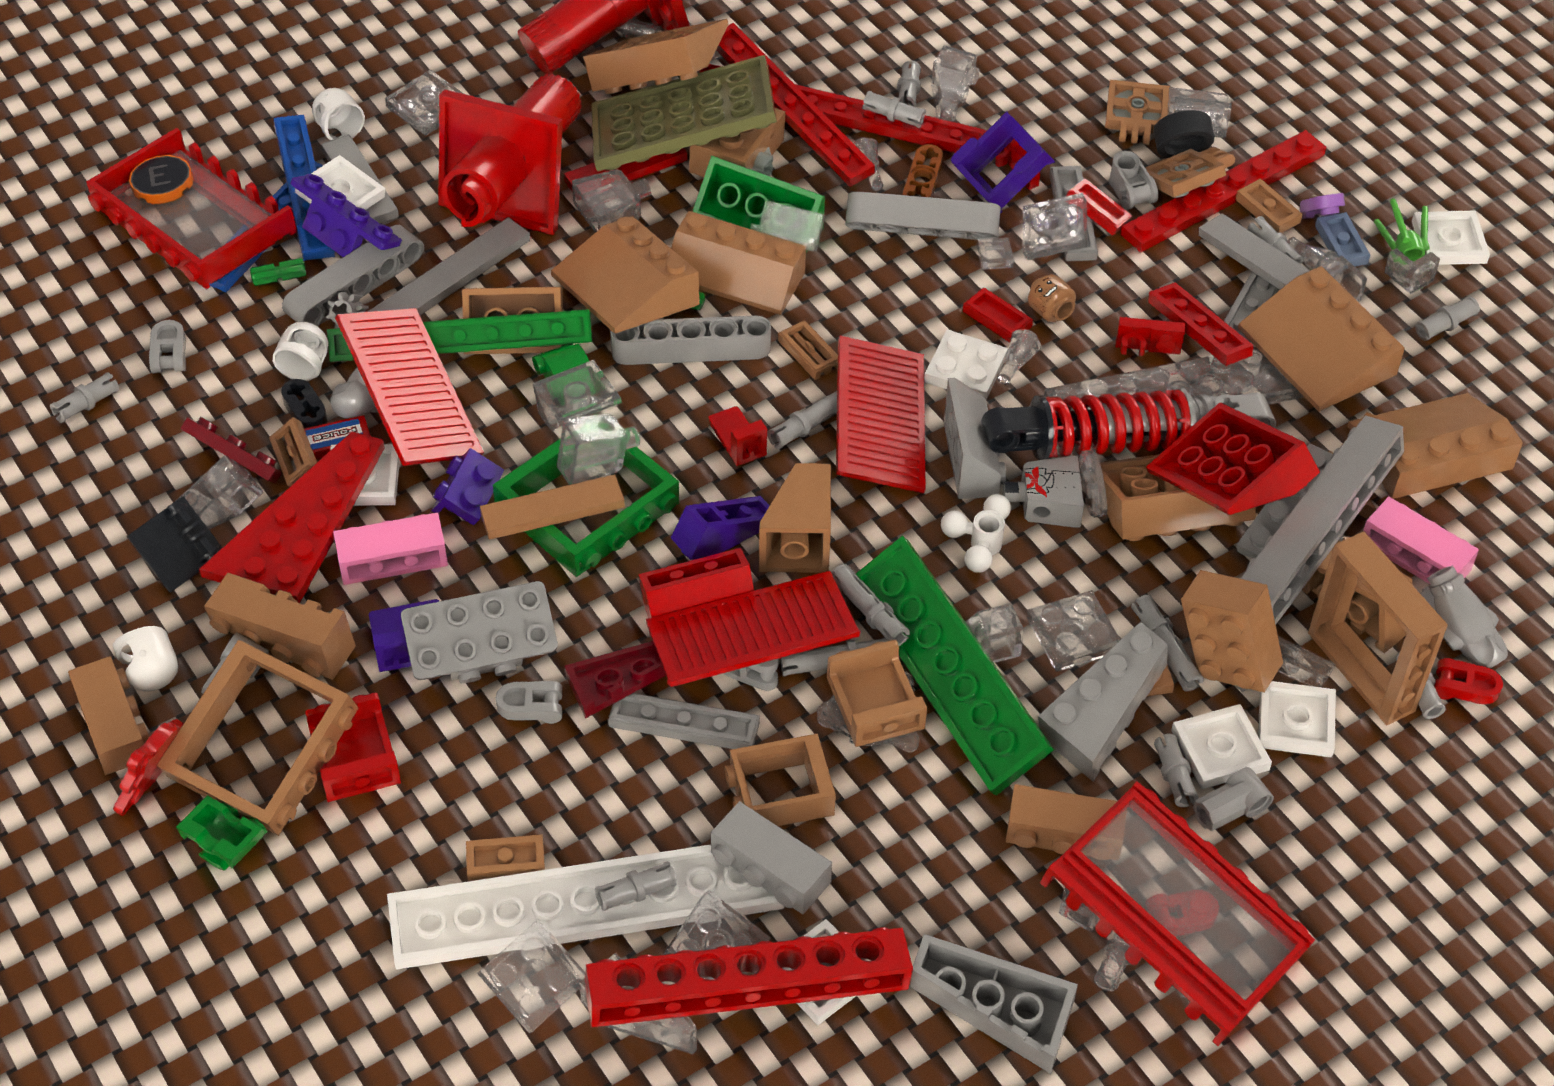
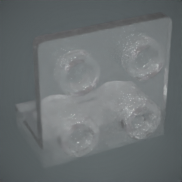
M1171 87L1169 88L1167 115L1185 110L1205 112L1211 118L1214 137L1226 138L1232 103L1228 102L1229 95L1226 93Z

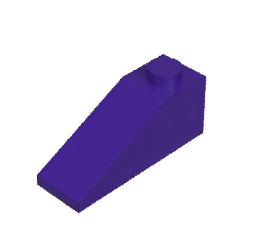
M761 496L686 505L671 539L690 560L725 552L759 533L760 521L770 505Z

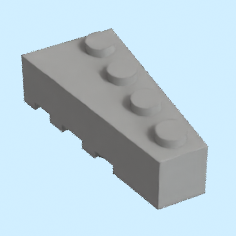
M1141 622L1038 716L1039 729L1051 746L1093 782L1100 772L1101 765L1116 747V742L1125 727L1128 728L1133 720L1134 713L1142 701H1145L1167 666L1168 643Z
M926 934L922 938L913 964L910 985L917 992L1050 1074L1052 1073L1078 984Z

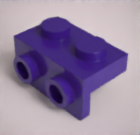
M472 448L461 458L456 455L446 469V473L450 475L447 482L443 480L432 496L437 501L431 511L439 513L445 507L474 526L481 517L480 506L488 504L493 494V484L500 480L504 469Z

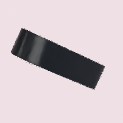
M293 379L282 386L281 394L285 408L291 417L301 421L304 429L327 424L325 406L307 381ZM295 394H298L300 397L303 396V399L299 401ZM310 412L314 418L306 416V413Z

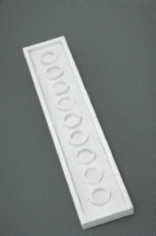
M711 844L387 894L396 970L784 909V906L776 900L772 893L763 887H755L750 884L744 875L732 866L726 867L719 863L711 853ZM664 862H670V866L673 867L676 875L677 884L675 886L647 894L646 899L640 902L631 900L602 911L596 898L595 887L625 878L626 874L630 871L636 870L639 873L659 866Z

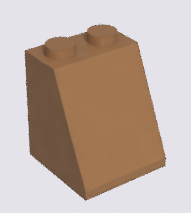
M795 463L760 521L759 572L822 573L829 571L831 464Z

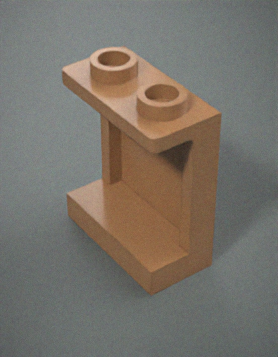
M897 640L876 642L868 647L852 651H841L828 657L827 680L855 747L925 729L927 706L922 696L915 697L899 660Z

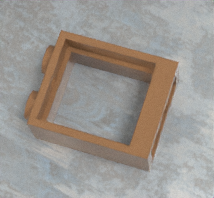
M818 733L730 750V765L724 766L728 788L735 787L737 795L733 797V807L740 801L776 826L835 815L836 794ZM805 765L813 792L812 795L752 805L745 779L746 775Z

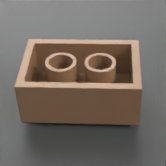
M1200 570L1181 598L1199 673L1203 678L1211 681H1219L1239 686L1243 689H1252L1265 693L1283 664L1267 584Z

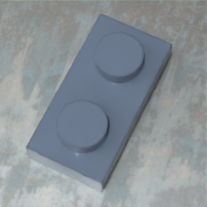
M1347 212L1317 217L1315 227L1338 269L1369 263L1371 255Z

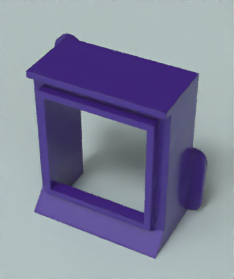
M1007 111L978 140L970 138L951 157L952 164L989 203L998 204L1001 209L1046 165L1055 163L1054 159ZM1015 139L1027 153L1015 164L1014 169L998 185L992 188L979 173Z

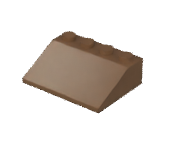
M722 19L631 37L583 56L592 92L604 90L605 94H612L622 91V86L629 85L630 90L647 86L648 81L654 80L655 85H661L673 81L672 77L680 76V80L697 77V71L708 67L728 27V20Z
M633 216L622 217L615 222L604 225L551 270V276L587 309H590V312L614 334L699 305V271Z
M1322 266L1294 278L1238 324V329L1318 412L1396 376L1405 347Z
M1469 393L1376 415L1378 416L1376 419L1403 426L1404 453L1381 482L1392 499L1512 470L1523 444L1506 417ZM1362 418L1349 421L1347 424L1349 430L1357 427Z
M1160 454L1091 464V472L1111 525L1122 539L1139 541L1144 539L1145 536L1156 534L1172 536L1177 534L1178 531L1183 530L1206 531L1211 526L1217 525L1239 526L1244 521H1251L1256 518V507L1228 515L1149 473L1146 466Z

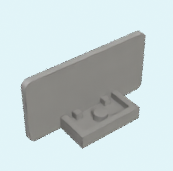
M540 581L406 608L401 613L412 671L417 680H426L450 674L451 680L459 679L460 683H470L480 680V674L495 671L496 676L507 675L516 672V666H521L524 658L552 653L558 646L546 589Z

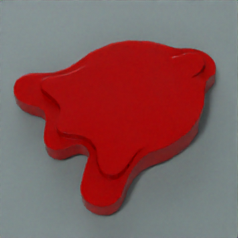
M173 719L168 724L162 723L144 745L133 751L126 764L128 770L119 786L122 792L114 804V812L124 816L130 807L139 801L143 793L153 785L162 773L157 764L183 726V722Z

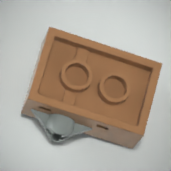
M775 108L777 122L770 124L766 128H754L743 131L734 137H721L711 140L702 146H690L689 172L704 177L712 155L771 176L773 172V154L784 141L786 111Z

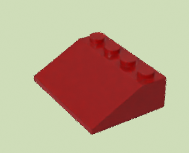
M1221 402L1146 466L1149 473L1228 515L1293 496L1306 487L1320 473L1305 442Z

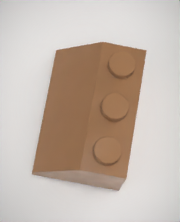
M562 287L462 289L463 319L563 311ZM563 344L464 352V354L545 353L562 347Z

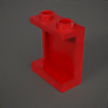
M378 693L362 694L352 698L358 706V710L351 720L353 725L350 729L343 732L337 742L334 756L329 762L324 763L320 769L327 802L401 784L396 756L391 746ZM321 704L316 708L305 711L310 735H312L331 704Z

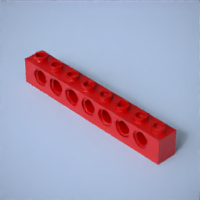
M880 927L872 931L859 933L839 932L832 936L815 938L802 936L789 941H760L754 945L737 947L723 945L711 950H682L675 954L659 956L645 954L633 959L615 961L602 959L595 963L586 964L585 990L591 1028L908 990L913 966L903 927L893 929ZM861 958H866L871 961H864ZM821 963H829L832 966H826ZM783 967H788V968H791V969H793V970H790V971H789V970H784V969H782V968H783ZM743 972H751L754 975H745ZM702 977H712V978H714V979H713V980H706V979H704V978H702ZM664 981H671V982H674L675 984L668 985V984H664V983H662V982H664ZM632 986L634 989H624L622 987Z

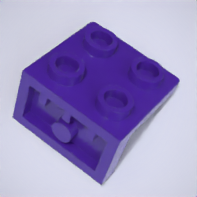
M438 599L369 612L379 672L411 666L401 613L406 608L439 602Z

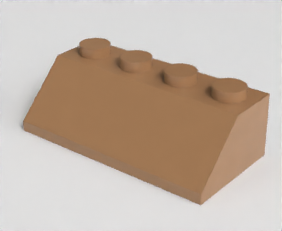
M688 211L676 230L671 247L672 250L699 271V290L779 315L783 313L805 274L806 246L692 211Z

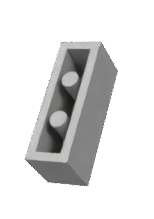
M740 801L711 831V853L715 859L726 867L732 866L742 873L745 879L753 886L763 887L772 893L776 900L786 908H794L801 914H804L831 883V861Z

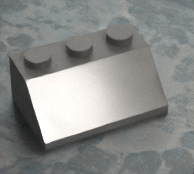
M954 377L948 378L943 423L958 499L983 498L999 494L1000 482L1006 481L1005 463L998 460L1000 453L991 450L981 422L983 415L988 411L986 398Z

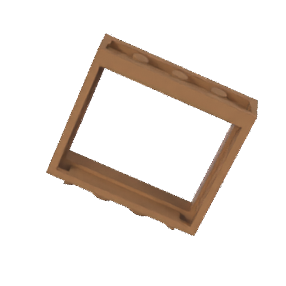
M1365 531L1352 537H1343L1342 542L1335 544L1334 548H1332V555L1325 572V578L1319 592V598L1308 634L1387 726L1416 712L1448 624ZM1358 578L1407 633L1392 675L1345 622Z
M238 640L157 764V767L173 781L204 797L208 795L220 803L233 807L242 817L257 819L267 830L279 836L288 820H294L297 812L296 808L303 796L309 794L314 788L317 774L323 764L329 762L334 756L337 742L343 732L350 729L353 725L351 720L357 712L358 706L348 694ZM257 666L331 702V705L265 810L190 771Z

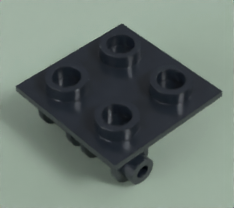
M184 496L126 536L169 593L200 572L199 569L223 548Z

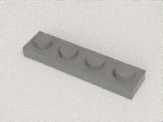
M1309 443L1307 448L1319 471L1321 469L1324 470L1331 461L1333 454ZM1316 477L1295 495L1265 504L1237 543V552L1251 559L1256 558L1263 550L1267 538L1276 533L1281 526L1284 516L1292 512L1298 504L1301 494L1304 491H1308Z

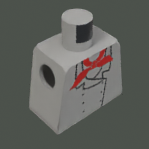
M1066 456L1025 463L1021 482H1003V495L1009 502H1023L1024 518L1028 522L1080 527L1084 501L1078 456Z

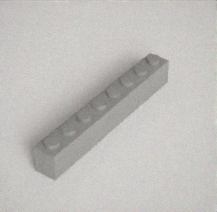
M1365 415L1357 427H1353L1350 430L1347 440L1341 448H1337L1334 451L1331 461L1324 470H1320L1308 491H1304L1301 494L1298 504L1292 512L1284 516L1281 526L1276 533L1267 538L1260 554L1249 562L1246 572L1240 579L1267 584L1275 625L1404 453L1403 426Z

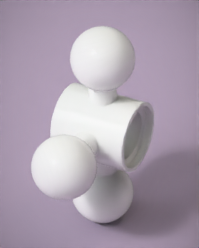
M993 494L989 496L984 502L983 511L976 514L973 523L968 522L967 517L957 510L947 512L941 519V529L948 537L958 538L965 533L972 535V547L966 551L964 560L968 569L973 572L981 573L986 571L992 564V555L997 554L1002 548L1005 527L1004 519L1008 517L1011 511V504L1004 495Z

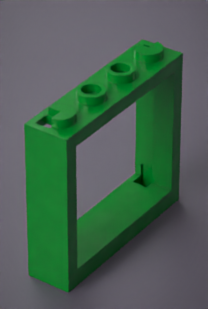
M597 414L493 484L494 502L536 493L600 447H603L652 488L647 494L577 544L554 525L524 531L576 578L590 567H595L601 559L611 552L621 549L626 541L639 532L647 530L654 521L662 515L670 513L671 509L679 504V481Z

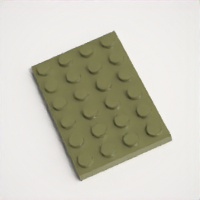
M765 55L698 73V76L687 80H680L679 78L665 84L654 85L591 103L594 164L597 172L605 169L615 170L623 164L634 161L644 162L652 156L663 153L673 154L681 148L692 145L702 146L717 138L734 137L743 131L754 128L763 129L777 122Z

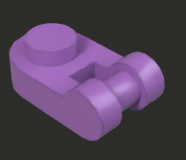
M1344 193L1302 200L1300 202L1302 218H1313L1315 214L1327 216L1340 213L1339 207L1345 206Z

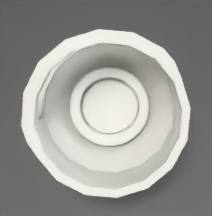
M328 88L316 96L313 102L312 114L314 120L330 141L348 134L353 139L361 131L365 121L364 112L346 91L338 88ZM328 129H338L342 135L339 137L329 134Z
M296 322L288 326L282 334L273 353L272 361L275 367L290 379L312 380L318 377L321 372L322 363L328 352V339L318 326L308 322Z
M157 626L141 627L123 634L113 643L117 660L123 664H128L125 674L128 682L136 689L155 691L165 687L175 678L178 672V662L167 632L163 628ZM125 645H129L133 655L122 652V648Z

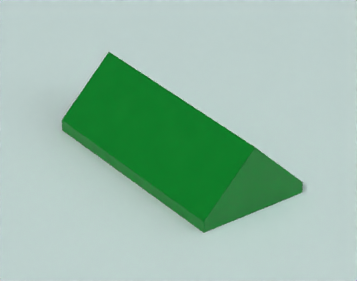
M711 155L692 212L806 246L807 253L824 229L825 196Z

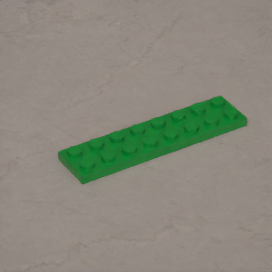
M902 535L856 573L859 579L870 588L880 601L888 603L893 608V614L909 629L910 635H905L908 639L899 646V656L991 793L997 796L1054 751L1049 741L909 540Z

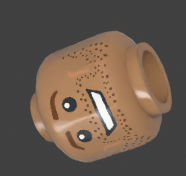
M1049 274L1036 279L1032 283L1028 295L1029 306L1047 322L1065 320L1075 309V291L1059 276Z

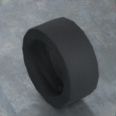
M1199 110L1175 112L1160 119L1154 126L1153 133L1157 152L1166 158L1189 149L1201 152L1209 149L1214 143L1211 118L1207 113Z

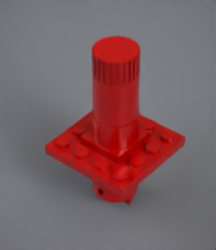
M561 0L520 28L518 36L532 61L544 74L550 75L643 11L649 16L656 27L661 26L665 31L690 25L682 0Z
M546 74L543 77H539L513 106L444 89L439 95L438 205L447 207L455 216L461 219L462 227H473L490 219L502 222L509 217L521 227L554 235L558 230L562 134L578 117L582 107L580 105L582 102L579 98L580 94L576 91L577 88L572 85L573 83L567 81L565 77L562 78L560 75Z

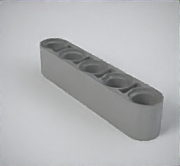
M851 192L848 194L845 225L857 230L989 241L998 238L1001 207L998 204L989 202Z
M394 225L390 228L396 236L402 239L399 247L380 250L368 241L290 291L282 302V309L296 322H308L319 326L328 320L326 316L329 314L331 307L328 301L339 300V292H347L349 297L352 294H360V298H362L418 261L424 252V243L403 226Z
M756 315L659 319L616 334L612 331L610 332L612 357L617 363L623 365L752 360L766 357L771 350L770 321L765 317Z

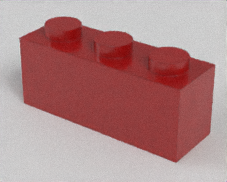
M741 548L638 574L644 606L649 618L754 591L750 564Z

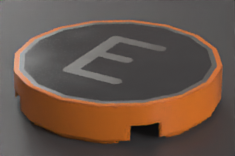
M163 155L146 159L138 164L130 173L129 183L134 196L139 200L143 198L146 200V203L163 204L183 196V191L187 187L190 189L193 185L194 177L187 161L177 156Z

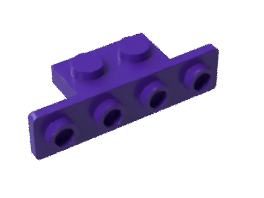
M306 174L292 178L290 184L312 200L302 227L342 257L359 248L364 238L380 250L401 245L402 239L396 236L390 227L378 223L370 217L368 211L356 207L349 202L343 193L327 186L321 177L314 174Z

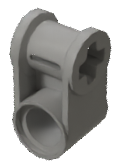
M1131 151L1116 153L1113 158L1109 184L1117 194L1123 208L1126 210L1132 209L1135 204L1146 201L1150 204L1157 202L1158 188L1156 182L1147 172L1139 156Z

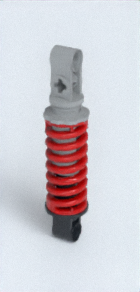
M1183 387L1176 388L1175 390H1165V393L1162 391H1153L1150 394L1136 392L1133 395L1118 393L1116 396L1101 394L1099 397L1084 395L1082 398L1067 396L1063 400L1058 396L1044 397L1043 395H1037L1032 398L1029 407H996L987 411L981 420L992 451L1006 453L1009 451L1032 450L1035 458L1038 460L1058 457L1057 450L1063 457L1070 456L1074 448L1080 456H1086L1090 452L1091 447L1097 455H1103L1107 451L1108 446L1115 454H1120L1124 450L1125 445L1132 453L1138 452L1142 448V444L1150 452L1155 451L1159 444L1165 450L1220 402L1267 425L1276 427V420L1265 396L1261 393L1243 395L1224 394L1220 396L1197 395L1195 398H1192L1190 393Z

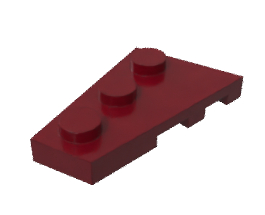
M201 416L198 421L187 417L180 428L272 483L276 484L282 474V471L274 467L277 462L276 460L260 451L256 456L245 450L248 445L247 443L231 434L227 438L216 432L218 426Z
M653 641L564 666L566 678L585 719L666 676Z

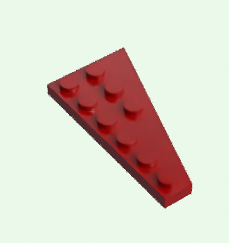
M353 431L350 432L199 569L201 577L221 583L226 574L231 573L264 584L273 595L279 590L291 593L293 598L300 603L335 540L333 531H338L343 526L385 449L383 439Z

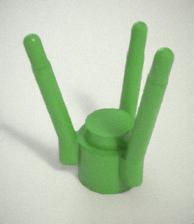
M1392 198L1390 203L1400 231L1396 242L1379 219H1375L1374 224L1394 252L1396 261H1402L1407 264L1418 262L1424 257L1425 251L1430 249L1428 243V207H1422L1421 234L1419 235L1413 230L1406 229L1395 198Z

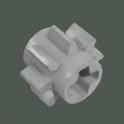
M339 292V300L328 301L331 307L326 318L332 319L336 323L335 328H339L335 319L337 314L365 312L369 308V306L363 305L359 301L360 294H352L349 297L347 292Z

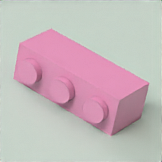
M1389 496L1366 520L1363 530L1392 562L1429 583L1427 578L1431 574L1452 565L1457 573L1462 574L1465 578L1472 570L1479 551L1478 548L1469 544L1466 540L1457 537L1440 527L1437 523L1428 520Z
M438 512L333 531L343 585L448 566Z

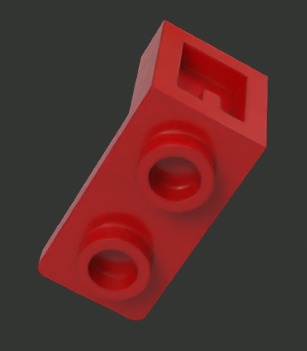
M737 406L709 416V424L736 466L767 455V427L762 419L749 424Z

